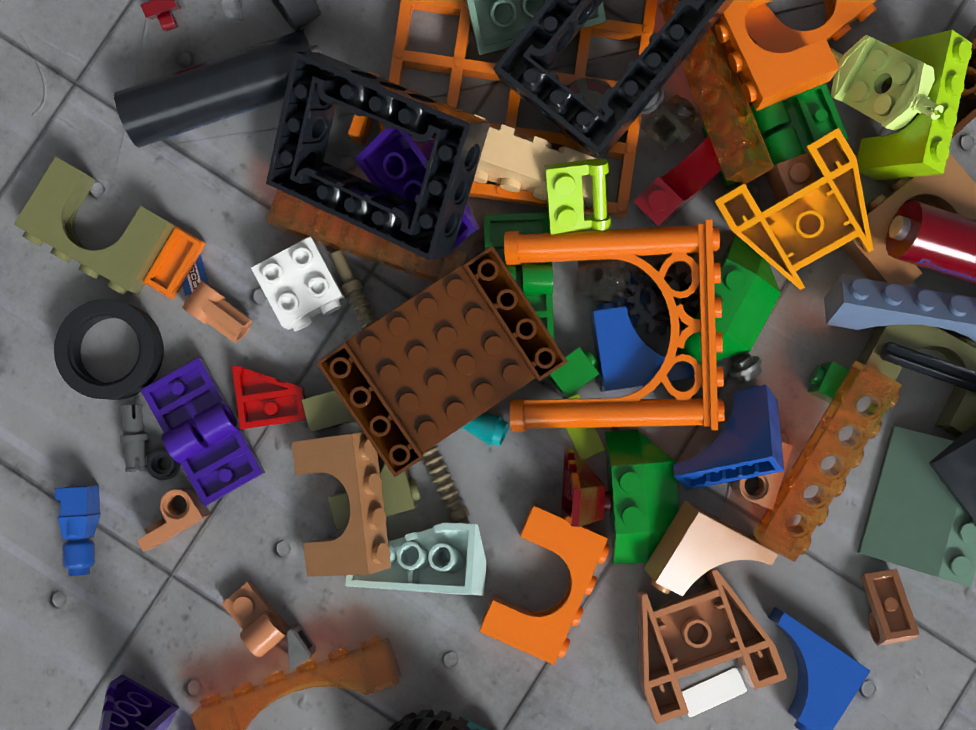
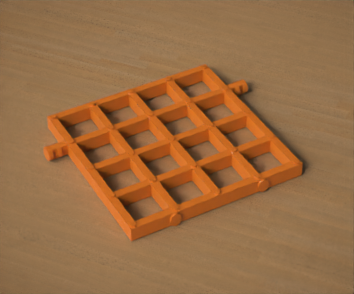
M399 0L400 9L388 81L401 86L404 68L450 74L446 104L457 109L459 108L463 76L502 82L493 69L497 63L466 59L471 24L464 0ZM658 0L644 1L641 24L606 19L604 23L581 28L577 33L579 34L574 75L555 72L558 75L559 81L567 88L577 84L578 91L582 95L603 96L597 91L589 90L586 83L587 80L603 83L612 90L618 81L585 76L591 36L638 43L637 59L648 46L649 38L653 34ZM413 10L460 17L454 57L407 50ZM510 88L505 125L514 128V133L520 138L526 140L527 138L537 136L547 140L552 145V149L559 150L560 147H567L592 155L566 133L516 127L521 96ZM641 114L626 130L624 143L616 142L605 156L622 159L616 202L607 201V214L611 218L625 219L627 216ZM379 121V128H381V133L385 129V127H383V123ZM490 123V127L494 129L500 128L501 124ZM473 182L469 197L548 208L547 201L534 197L532 195L533 192L522 189L519 192L508 191L501 188L500 183L494 185ZM593 204L591 208L585 207L583 209L584 214H594Z

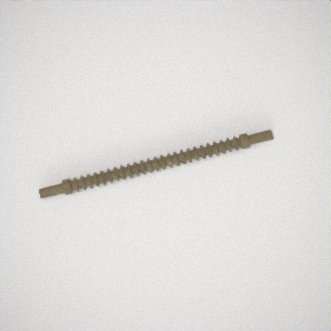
M338 250L330 254V257L343 282L341 286L345 296L350 297L348 303L354 305L352 312L358 313L356 320L362 322L360 329L363 330L378 319H374L372 316L375 311L369 309L371 303L365 301L367 294L361 292L363 285L360 279H355L342 250ZM433 446L423 453V457L426 458L424 465H429L430 470L428 474L434 475L432 482H437L438 484L436 491L442 492L440 499L445 500L447 503L444 505V508H449L450 513H448L451 523L471 524L468 519L470 516L467 506H462L463 498H458L457 493L459 490L453 488L455 481L449 480L451 472L445 471L447 464H442L440 460L443 458V455H438L436 451L439 447Z

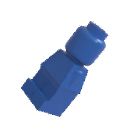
M99 486L55 488V500H60L58 522L63 540H68L62 546L63 567L68 569V576L90 574V567L95 563V544L89 538L94 537L101 515Z

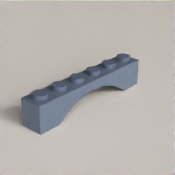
M841 275L824 297L826 325L855 330L887 325L934 326L955 331L976 342V298L847 275Z

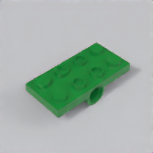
M826 83L758 111L751 105L748 109L703 125L701 128L704 139L709 136L732 158V161L719 173L724 189L765 174L776 164L807 153L806 147L837 128L840 129L846 141L849 140Z
M548 213L484 215L485 250L491 246L494 247L554 340L552 262L506 265L504 255L505 231H520V234L550 233Z

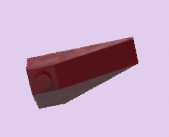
M564 448L561 515L574 527L603 520L604 511H610L611 492L605 491L606 485L574 449Z

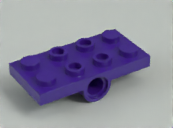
M198 357L141 389L145 400L164 432L161 437L166 450L176 462L181 463L203 506L215 502L265 473L246 436L240 430L235 416L203 358Z

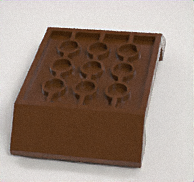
M491 246L346 340L316 363L388 469L396 477L422 460L424 452L532 380H542L568 361L494 247Z

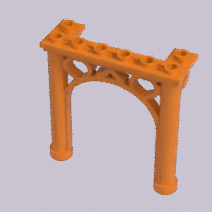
M713 219L705 220L703 224L692 226L576 231L552 235L551 233L520 234V231H505L504 255L506 265L620 260L639 267L653 279L662 292L668 307L671 326L670 341L665 359L656 375L641 389L629 395L613 398L511 399L510 426L512 432H526L527 429L693 425L709 426L711 430H718V422L725 420L724 401L721 398H717V387L724 386L723 366H717L716 353L723 352L722 332H716L715 318L722 317L721 297H715L714 284L721 283L720 262L714 263L713 251H717L720 248L719 228H713ZM696 253V256H698V264L692 257L688 256L687 254ZM671 254L665 260L659 272L649 263L637 257ZM678 261L688 264L692 272L690 287L681 292L673 290L664 280L670 265ZM699 287L700 319L688 316L684 311L683 304L676 306L674 297L679 299L686 298ZM679 318H680L681 322H683L684 324L688 325V327H686L684 330L681 331L680 335H679V327H680V326H679ZM700 332L701 364L688 354L675 356L678 347L684 349L685 341L689 336ZM679 361H686L694 368V384L685 391L675 389L667 377V373L672 366ZM661 382L667 391L676 397L673 399H642L651 393ZM702 387L700 398H691Z

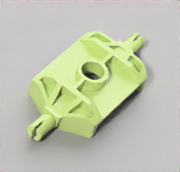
M868 35L863 36L844 55L830 48L840 67L834 75L831 97L844 102L881 123L883 127L896 131L907 126L917 113H923L936 120L940 115L932 110L940 113L943 112V106L929 100L930 97H928L935 81L932 66ZM892 77L890 89L882 93L881 87L883 82L887 78Z

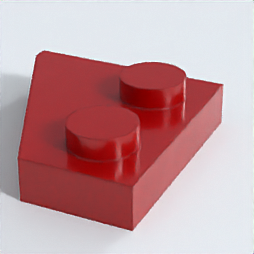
M232 366L240 430L307 420L302 404V399H305L303 387L240 366Z

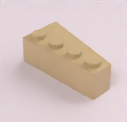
M474 114V116H476V117H479V118L484 119V120L486 119V118H484V117H481V116H478V115H475V114ZM501 124L499 129L489 127L474 181L487 183L489 180L500 183L501 188L512 192H519L520 189L533 192L532 195L534 197L547 201L544 165L598 158L567 147H560L558 151L553 150L552 145L547 140L537 136L527 138L526 140L522 139L514 133V128ZM581 175L583 209L585 207L591 208L593 204L592 175Z

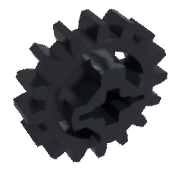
M659 263V264L656 266V270H657L658 272H659L661 266L663 265V263ZM672 265L666 272L664 279L670 281L668 285L673 290L685 291L691 285V283L686 284L684 281L688 273L685 271L677 275L675 274L676 265ZM644 272L645 277L637 273L633 277L637 285L629 284L626 288L627 291L633 294L624 300L626 304L633 305V309L628 312V316L637 315L639 319L636 321L635 326L638 327L645 323L647 325L646 333L650 334L655 328H658L659 335L663 336L666 334L667 327H671L670 320L659 321L653 319L656 314H664L666 317H670L666 301L660 306L657 305L655 301L662 294L659 287L647 273ZM641 291L646 300V307L642 309L640 303ZM691 294L686 298H682L683 308L687 314L696 313L697 309L691 306L690 302L698 300V295ZM674 297L676 306L680 305L677 298ZM679 318V323L682 324V325H686V324H684L683 322H681V320H680V318Z

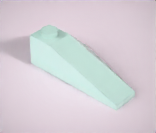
M441 523L433 526V528L409 533L405 537L389 541L390 569L367 575H346L345 583L346 587L484 596L486 558L479 527L477 524Z

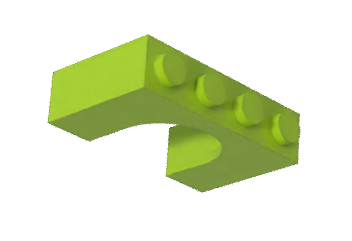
M948 30L887 44L933 67L935 81L928 97H930L929 100L942 105L943 112L940 113L932 110L940 115L936 120L923 113H919L907 127L897 133L861 139L857 156L859 173L875 181L944 174L946 161L950 154V143L954 126L957 122L958 107L964 90V80L972 54L971 48L973 43L954 30ZM892 77L887 78L884 82L892 85Z

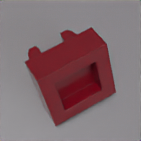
M151 0L140 5L146 18L151 20L158 18L163 31L166 30L167 32L179 27L172 13L181 9L178 0Z

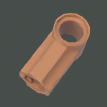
M201 281L182 308L202 323H208L232 342L237 343L249 331L253 320L225 301V296L204 281Z

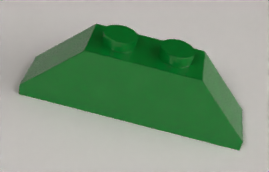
M736 236L731 240L720 261L721 283L714 284L715 297H721L722 317L715 318L716 332H722L723 352L716 353V361L751 351L781 295L769 263L747 243ZM698 302L696 313L691 315L694 319H700ZM700 332L689 336L685 341L684 349L678 347L676 352L688 354L694 357L698 363H701Z
M639 430L604 432L608 491L611 492L610 525L613 564L647 563L679 511L677 479L674 477L673 464L676 463L675 460Z

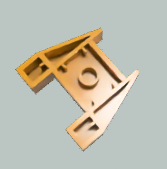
M839 128L806 147L807 153L822 177L763 212L759 209L745 183L715 200L730 229L800 290L805 288L798 276L797 270L851 240L858 238L865 252L869 253L874 250L857 158Z

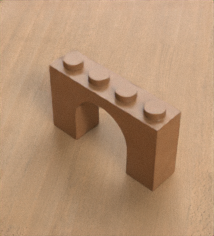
M951 153L946 161L944 174L899 178L891 185L894 190L887 197L880 194L866 205V208L869 210L867 217L874 250L869 253L865 252L858 238L851 240L841 247L868 279L908 286L923 274L916 265L889 256L886 250V236L889 225L904 202L916 200L976 220V183Z
M365 433L292 442L295 476L313 473L331 474L342 483L350 502L349 522L340 537H328L303 543L307 577L367 575L390 569V549L387 537L378 452Z

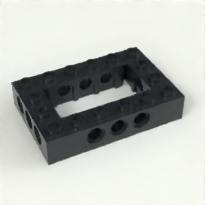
M547 0L493 69L502 82L593 156L603 159L733 0H678L679 3L673 8L672 16L657 34L654 32L650 36L648 46L634 62L630 61L628 63L627 71L612 90L608 88L601 98V109L598 112L585 102V98L581 93L575 94L559 81L558 75L555 72L551 71L549 73L547 70L604 0Z
M294 51L266 184L427 260L433 261L452 255L491 122L322 53ZM337 104L354 110V115L368 116L378 120L387 129L396 128L413 135L412 139L418 142L434 141L430 159L425 161L424 168H427L421 192L416 195L415 202L323 161Z

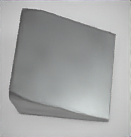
M295 624L287 632L289 670L292 671L311 658L316 651V647L300 624Z

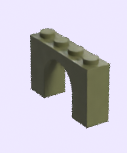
M55 156L14 225L24 230L25 232L22 237L32 243L41 246L45 242L53 248L50 253L68 263L71 258L81 263L78 269L95 279L98 278L99 274L109 280L107 286L116 292L125 295L127 291L139 295L145 285L142 282L175 226L140 205L125 232L116 243L101 250H87L77 238L75 218L96 180Z
M877 326L874 328L852 371L868 379L866 388L875 393L890 392L903 367L880 358V353L885 343L893 342L916 351L920 348L929 349L941 355L947 362L975 372L976 344L969 339L963 337L956 338L948 334V329L934 326ZM953 385L952 393L935 426L959 438L976 423V393Z
M335 390L302 399L310 432H318L356 422ZM384 463L380 478L382 481V495L386 517L415 509L417 507L416 500L421 499L417 481H410L408 470L394 477ZM347 492L328 497L336 531L346 528L350 518V502Z

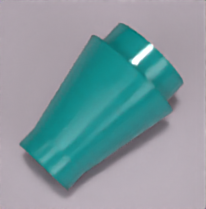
M483 413L463 426L462 429L490 447L492 445L500 447L506 437L509 422L503 420V416Z

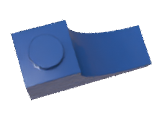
M617 302L597 305L598 310L590 314L596 360L599 363L598 372L601 392L645 386L656 375L665 357L653 351L640 339L631 324L626 306L617 308ZM677 362L667 373V377L670 382L695 379L694 368L691 364Z
M766 384L761 386L753 385L744 390L734 392L730 417L716 440L691 459L673 464L674 477L686 490L784 471L778 401Z
M775 607L768 618L788 638L794 650L798 667L797 689L793 702L787 712L797 720L794 726L799 730H833L870 673V670Z

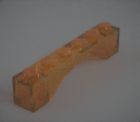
M379 636L371 637L360 642V648L349 652L347 647L335 650L328 654L329 659L316 663L315 659L307 660L296 667L297 671L284 674L283 670L274 672L264 677L265 682L255 686L252 685V682L241 684L232 689L233 694L222 698L219 693L210 695L200 700V706L191 714L195 729L246 730L256 715L275 700L292 692L312 687H338L368 695L399 684L402 675L389 637L380 640Z

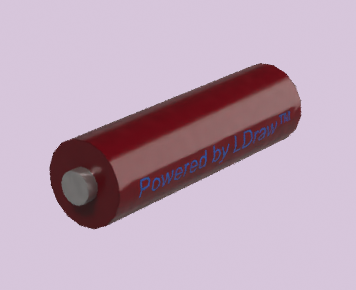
M916 200L908 201L901 206L888 228L886 236L888 255L907 263L976 284V220Z

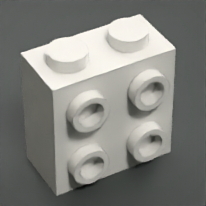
M311 236L251 267L281 326L287 330L293 328L294 331H298L312 323L310 318L321 312L324 316L331 314L341 308L340 302L346 300L317 243Z

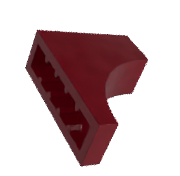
M708 136L672 170L661 177L658 176L633 202L636 208L655 227H665L732 161V158Z

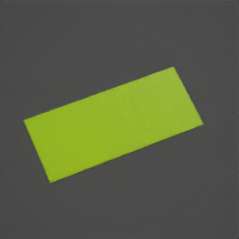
M576 394L567 399L580 398L579 394ZM595 427L566 428L579 456L583 460L605 450Z

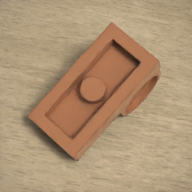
M782 442L783 472L754 477L757 480V489L752 494H748L745 491L744 485L747 479L732 481L731 486L735 495L743 500L752 502V504L773 510L793 445Z
M179 488L168 491L160 501V510L167 523L161 519L144 529L146 535L138 539L137 542L143 552L154 549L207 518L211 513L207 506H203L195 490ZM179 495L184 497L187 502V508L184 513L179 512L175 506V500Z
M891 569L863 574L861 580L871 608V612L868 615V627L874 643L879 646L917 638L920 633L898 570Z
M250 580L221 603L241 627L240 637L244 645L257 657H262L287 636V632L290 630L289 626Z

